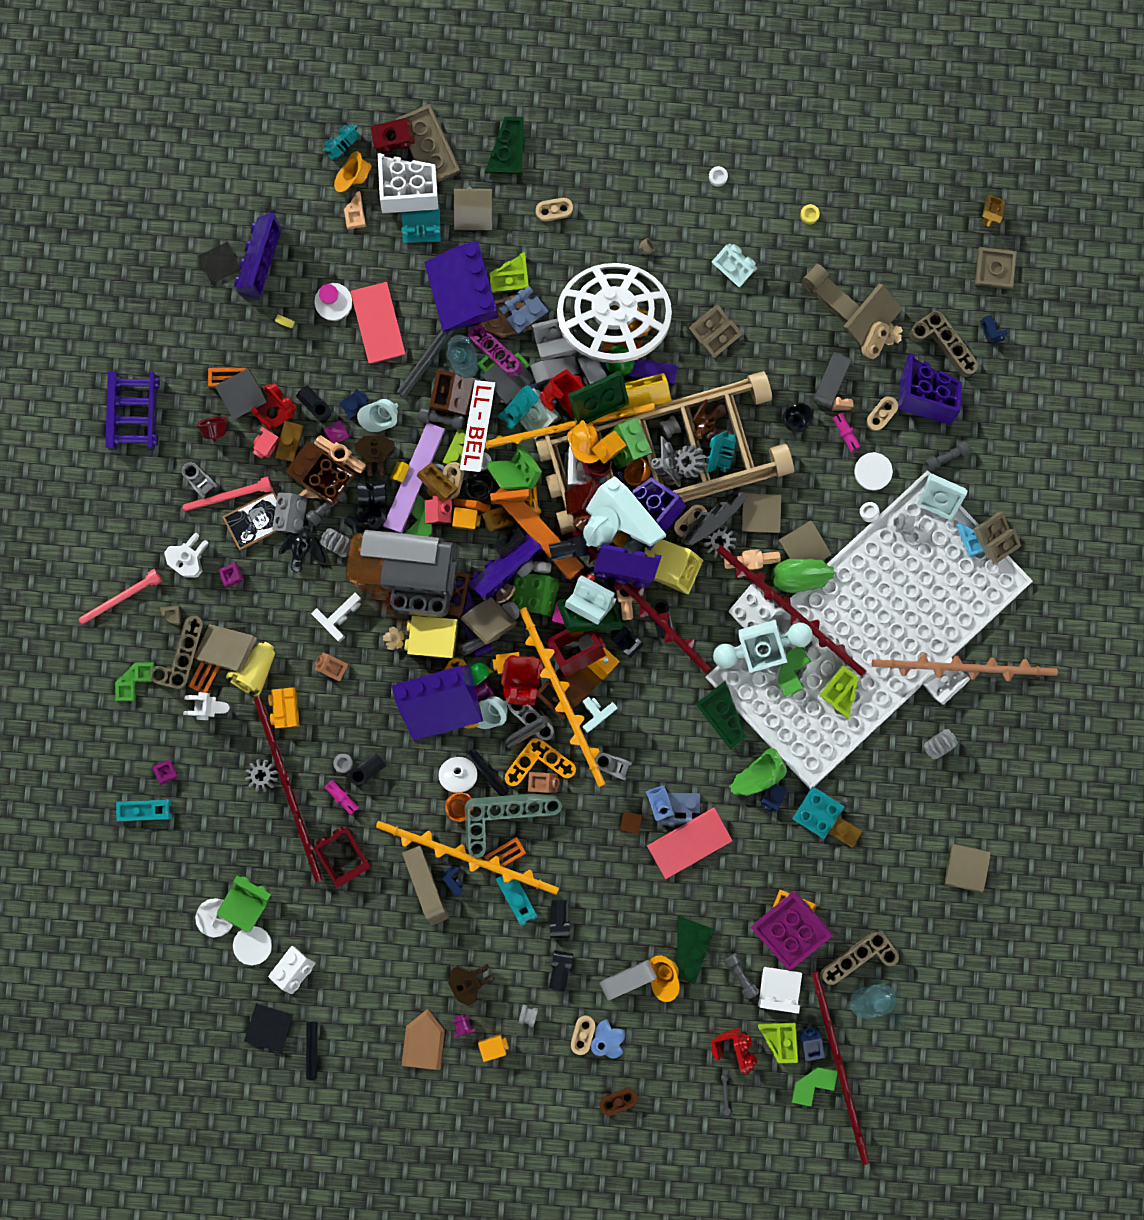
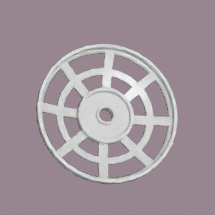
M608 263L593 266L582 271L566 285L559 298L557 315L558 324L564 338L579 353L601 362L622 363L647 355L663 341L670 327L672 311L671 302L666 290L654 276L628 264ZM624 269L630 272L627 276L622 274L603 275L601 270ZM594 273L596 278L586 283L580 291L570 289L579 279ZM637 274H640L652 281L660 291L649 292L644 284L634 278ZM608 279L624 280L620 287H610L607 282ZM599 282L602 290L596 295L586 293L591 286ZM633 283L644 294L634 296L628 288ZM566 296L576 298L574 306L576 317L565 322L563 315V305ZM664 298L666 315L663 324L653 319L655 310L654 299ZM582 299L592 302V310L583 314L580 311ZM648 301V315L637 311V303ZM617 305L619 309L613 311L610 309V306ZM594 318L600 325L598 331L596 332L590 328L585 321ZM635 318L644 322L638 329L630 333L628 325ZM579 324L587 334L594 338L591 348L580 343L570 333L569 329ZM649 325L659 331L651 342L636 349L633 339L641 335ZM607 329H621L623 335L608 336L605 333ZM602 341L610 343L626 342L629 352L611 354L599 352L598 349Z

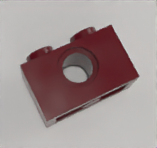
M407 118L370 126L374 149L381 153L392 152V149L398 147L399 149H407L411 144H415L412 121ZM396 132V138L391 141L390 136Z

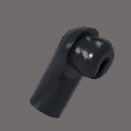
M348 515L344 524L352 528L353 542L362 541L364 531L358 527L355 519Z

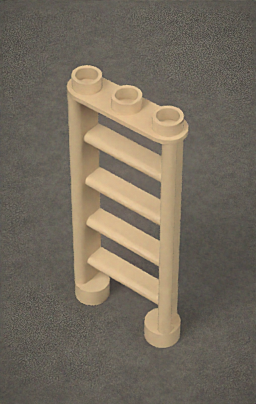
M764 371L748 375L747 379L676 399L664 405H655V411L592 425L597 430L600 441L603 438L601 433L612 430L618 424L637 418L653 452L646 456L651 468L652 478L664 485L663 479L651 467V461L656 458L646 420L680 411L690 446L695 445L698 449L701 446L699 440L694 436L696 429L694 423H692L693 419L689 408L702 405L706 399L709 403L724 398L745 470L710 480L709 473H706L707 467L702 466L704 472L699 473L701 483L677 489L673 492L678 494L684 502L774 476L781 477L794 473V465L787 444L769 448L771 463L754 467L733 395L750 391L755 405L772 400L770 384ZM570 430L545 435L544 438L535 440L540 461L551 460L555 472L553 475L546 476L551 498L561 496L564 503L565 511L556 513L562 535L574 533L577 530L573 523L578 518L558 450V445L568 443L567 435ZM612 468L609 474L605 476L607 478L606 482L614 477ZM591 515L583 516L579 519L581 520L582 518H584L587 521H589Z

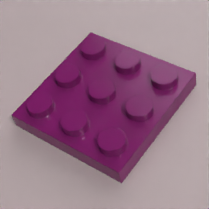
M795 890L751 926V929L789 971L833 936L831 930Z

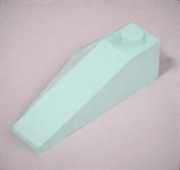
M615 476L598 488L586 507V511L591 516L598 507L608 506L612 508L619 517L617 531L630 534L631 538L650 547L666 537L665 532L632 492Z

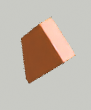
M453 499L452 505L454 507L474 509L484 513L490 511V505L479 501Z

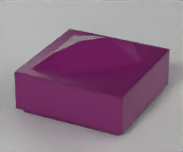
M341 421L324 429L329 440L334 444L336 442L340 444L350 438Z
M236 562L219 569L221 579L226 588L244 581L239 565Z
M170 759L152 767L160 786L178 778Z

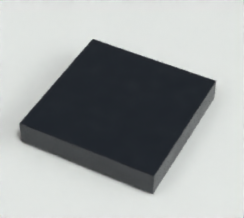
M256 1003L244 1041L282 1053L294 1014Z

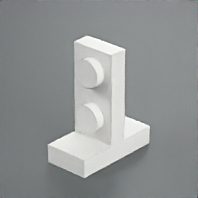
M354 593L328 619L317 608L311 614L337 641L341 642L345 636L335 626L337 624L340 626L348 618L346 615L350 611H356L361 606L360 601L362 599Z

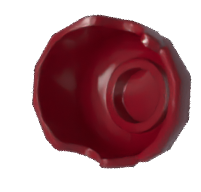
M600 459L594 463L583 462L585 474L592 479L604 478L609 474L612 466L611 460L605 464Z

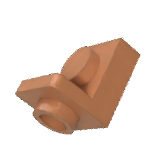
M322 653L315 662V670L340 681L348 664L329 654Z
M529 772L528 792L557 793L559 788L558 774Z

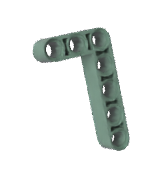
M537 793L469 799L465 804L466 846L469 854L474 858L482 857L485 854V820L556 815L562 808L557 795L554 793ZM550 801H556L554 806H547ZM530 803H537L534 808H528ZM518 804L515 809H509L510 805ZM498 805L497 810L490 811L492 806ZM473 807H479L477 812H470ZM475 825L480 826L479 829L476 831L471 830V828ZM474 844H480L479 848L472 849Z

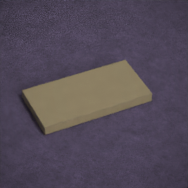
M430 104L396 118V120L407 118L412 121L415 144H411L409 147L411 155L415 161L435 164L437 183L461 173Z

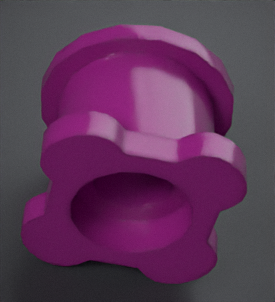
M484 679L475 686L477 697L480 701L489 694L495 696L493 688L487 679Z
M466 1014L454 1017L455 1021H452V1024L455 1025L457 1033L453 1035L454 1038L476 1032L475 1028L471 1029L469 1021L471 1018L466 1017Z

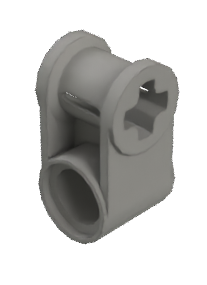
M190 462L183 466V476L203 499L206 497L205 494L213 487H217V484L195 463ZM191 467L196 468V474L193 477L187 475V471Z
M600 753L596 756L595 761L597 764L601 756H605L608 759L607 766H598L599 770L626 781L625 775L632 762L606 753Z

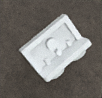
M948 658L944 663H951L952 658ZM945 671L941 678H937L933 672L922 684L930 695L943 705L964 687L970 678L962 671Z
M291 946L268 977L283 991L293 994L300 987L305 977L310 974L315 962L308 959L296 947Z

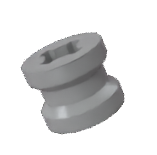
M674 416L669 417L667 421L659 422L667 439L671 438L675 433H681V428Z
M899 513L895 531H904L911 535L915 524V516L911 515L908 517L903 513Z
M523 1005L518 1024L525 1023L529 1027H533L538 1008L530 1009L527 1005Z

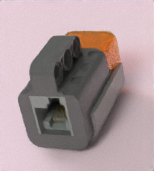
M365 530L364 533H357L352 536L346 578L356 589L391 593L390 604L398 613L443 618L448 614L450 600L454 596L459 549L454 543L443 542L441 538ZM404 599L405 604L398 608L396 606L398 600ZM423 601V608L420 610L415 609L417 602ZM437 604H443L441 611H434V607Z

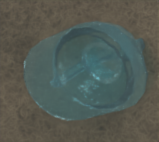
M455 335L448 343L446 351L447 361L459 376L464 378L473 377L478 370L474 344L464 335Z
M884 984L862 987L856 990L850 999L852 1012L861 1018L886 1015L896 1005L894 991Z

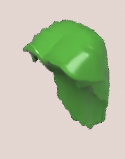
M787 559L778 563L773 568V575L775 576L773 583L775 587L786 593L815 590L825 587L828 581L834 578L835 571L833 566H828L823 560Z
M774 748L767 749L749 768L737 774L733 784L729 786L730 792L734 795L749 796L766 790L786 776L787 770L778 751Z

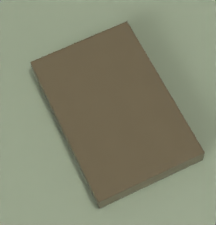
M879 283L843 327L862 348L872 324L876 321H881L889 326L900 313L902 307L886 287Z
M209 624L194 655V659L241 673L257 638L253 635Z

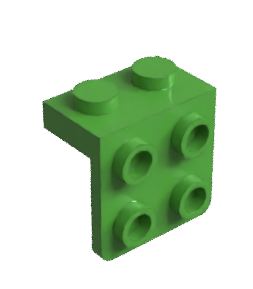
M637 418L618 424L604 435L605 437L615 430L627 445L612 458L618 470L625 468L634 460L653 453Z
M518 446L511 461H489L486 465L503 490L534 489L542 473L525 446Z
M517 573L513 582L515 591L511 596L510 602L515 603L519 610L526 607L529 613L553 617L556 607V595L559 589V579L537 574H528L521 578Z
M236 876L229 893L217 911V916L249 933L268 904L271 894L268 893L266 888L262 886L257 887L252 884L248 878Z

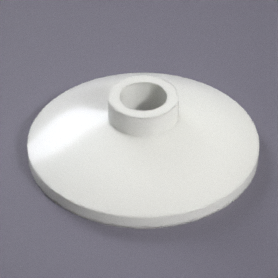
M464 757L448 759L439 770L441 785L453 793L468 791L477 780L475 765ZM456 770H460V771H461L460 774H455L454 772H455Z

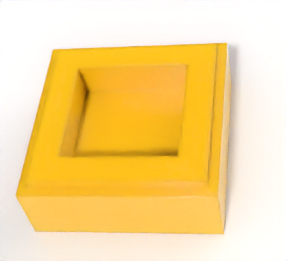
M397 461L389 479L403 482L410 465Z

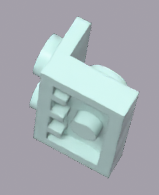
M727 244L712 263L738 287H741L758 268L750 257H745L741 253L742 250L737 245Z

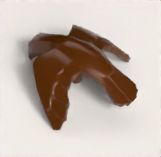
M706 399L702 403L692 420V423L697 425V430L694 434L697 440H702L704 435L706 441H711L715 435L726 431L715 427V421L728 412L725 405L721 403L710 413L706 414L705 408L708 400Z

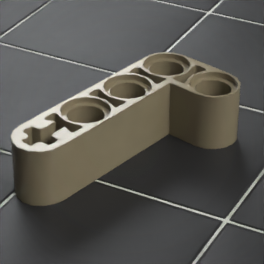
M815 264L804 276L801 284L846 324L860 306L828 279L829 274L821 265Z
M931 312L911 328L909 336L916 343L932 336L962 377H970L977 371V360L941 312ZM930 318H936L939 325H933L930 322ZM915 329H921L923 336L916 335ZM947 333L950 337V340L946 341L942 339L941 334ZM953 348L959 349L961 351V355H954ZM965 357L966 359L960 363L959 361ZM970 365L971 368L966 370L965 366Z
M190 616L185 620L171 669L161 666L152 668L149 673L152 682L176 689L185 686L203 625L202 620L198 616ZM193 619L198 624V627H194L192 632L196 633V637L191 634H185V631L190 632L191 626L188 625V622L193 621ZM187 637L193 640V646L189 649L183 646V640ZM180 656H185L188 659V664L185 667H180L177 663ZM157 669L162 670L164 673L163 679L159 681L153 677V673ZM177 674L181 675L183 679L182 684L178 686L172 682L173 676Z
M421 845L402 852L428 923L432 926L449 919Z
M874 931L826 965L821 970V978L825 983L834 985L874 955L883 964L888 966L895 965L899 960V955L884 934ZM879 935L882 942L880 945L875 946L872 940L875 936ZM860 947L866 949L864 957H858L857 950ZM891 951L893 959L886 962L884 955L886 952ZM848 958L851 965L849 968L843 969L841 962L843 959ZM835 965L840 971H842L841 974L838 971H836L837 969L834 967ZM828 971H830V972L836 971V972L833 974V977H834V978H833L832 980H831L830 978H827V979H826V977L828 976V974H827Z

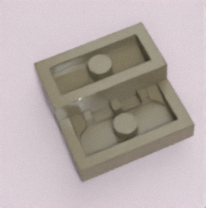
M454 189V230H492V189Z
M718 304L688 328L691 334L713 358L742 335L739 328L732 319L727 317Z
M1004 512L996 513L973 529L980 545L993 563H998L1021 547L1016 530L1009 529Z
M812 521L807 522L778 541L789 559L824 560L831 556L828 547Z
M493 598L475 606L461 618L485 644L498 640L502 633L515 628L517 624Z
M952 844L944 885L983 893L991 852Z

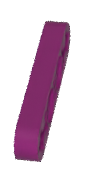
M480 325L471 327L468 335L472 342L510 377H516L521 373L522 366L518 359L485 328ZM477 333H478V334H481V336L483 337V339L481 340L478 336H475V335H476ZM487 343H494L492 348L485 349ZM505 353V357L503 359H496L498 354ZM508 362H510V364H511L512 366H514L515 368H514V369L509 368Z

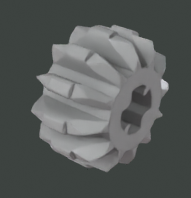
M695 445L690 447L684 446L683 450H678L679 457L674 458L678 461V464L674 467L680 468L678 473L680 475L684 474L686 478L691 476L698 477V473H703L702 466L707 465V463L703 462V459L707 456L701 455L703 450L701 448L697 449Z
M719 527L716 529V533L712 532L711 536L705 537L706 540L710 541L704 543V547L710 546L706 552L709 554L713 550L714 558L718 554L716 550L719 544H715L718 538L725 542L722 546L730 553L729 549L734 550L736 547L730 544L736 542V538H729L733 532L725 533L727 527H724L722 532H720Z
M328 528L323 533L320 541L322 546L341 557H347L354 545L352 540L331 528Z
M945 729L928 740L923 747L928 756L932 759H938L957 746L958 741L949 729Z
M258 759L256 760L257 767L255 764L250 763V767L253 770H246V773L251 774V776L246 777L245 780H252L249 787L252 788L256 785L255 791L259 792L262 785V790L266 792L267 785L270 788L274 787L271 780L278 781V778L273 777L274 774H278V770L271 771L275 764L272 763L268 766V760H264L262 765L261 760ZM261 770H263L262 773H266V776L263 777V781H261V778H258L257 776L260 774Z

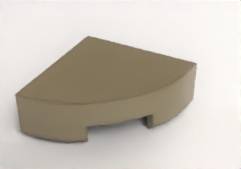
M180 606L160 607L161 614L168 622L174 625H181Z

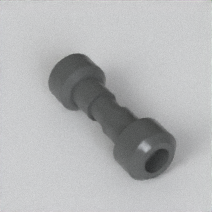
M424 407L420 409L418 414V420L421 423L427 424L430 421L452 425L453 429L457 430L463 429L465 425V417L460 414H455L454 416L440 415Z
M962 441L950 452L938 457L932 456L926 459L925 463L928 470L934 473L940 470L941 465L947 463V461L959 456L966 457L971 454L972 450L967 441Z
M343 491L333 505L325 502L315 511L310 510L306 514V518L313 526H317L322 520L321 517L327 513L326 511L338 502L342 503L347 498V494Z
M733 953L727 956L724 962L727 968L732 969L738 977L745 999L749 1000L758 995L759 990L756 985L751 984L743 972L744 970L740 965L741 959L738 954Z

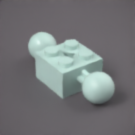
M776 620L738 630L742 646L733 647L730 644H721L714 650L713 659L719 667L730 668L737 662L738 658L745 657L750 673L787 663L784 645L792 644L796 647H805L811 642L813 633L807 624L795 623L790 627L788 633L780 635Z

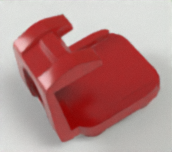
M564 370L550 380L539 396L543 405L550 411H553L555 408L552 401L556 397L568 415L574 418L568 394L585 386L578 375H572L568 370Z
M275 383L272 385L266 384L263 387L269 395L266 398L268 402L262 404L257 409L253 407L251 411L265 425L268 431H273L281 426L284 421L292 419L297 409L288 397L282 398L284 394ZM279 407L276 418L271 419L267 416V411L270 408Z
M511 655L505 660L501 683L507 704H535L537 689L535 688L540 684V674L543 669L541 660L534 656L519 657L516 655Z
M741 1028L716 1036L712 1040L711 1051L717 1061L720 1060V1057L724 1056L720 1041L733 1038L741 1073L744 1072L745 1075H748L754 1069V1066H757L755 1054L751 1055L748 1052L749 1047H752L750 1035L743 1034Z

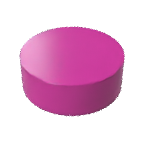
M326 284L320 288L319 297L323 303L333 304L338 299V291L335 286Z

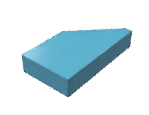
M961 523L956 524L968 557L985 552L973 529Z

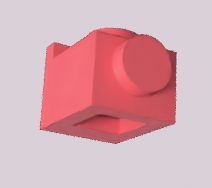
M262 427L260 429L262 435H258L253 442L255 446L252 453L261 459L263 456L269 459L279 444L280 438Z

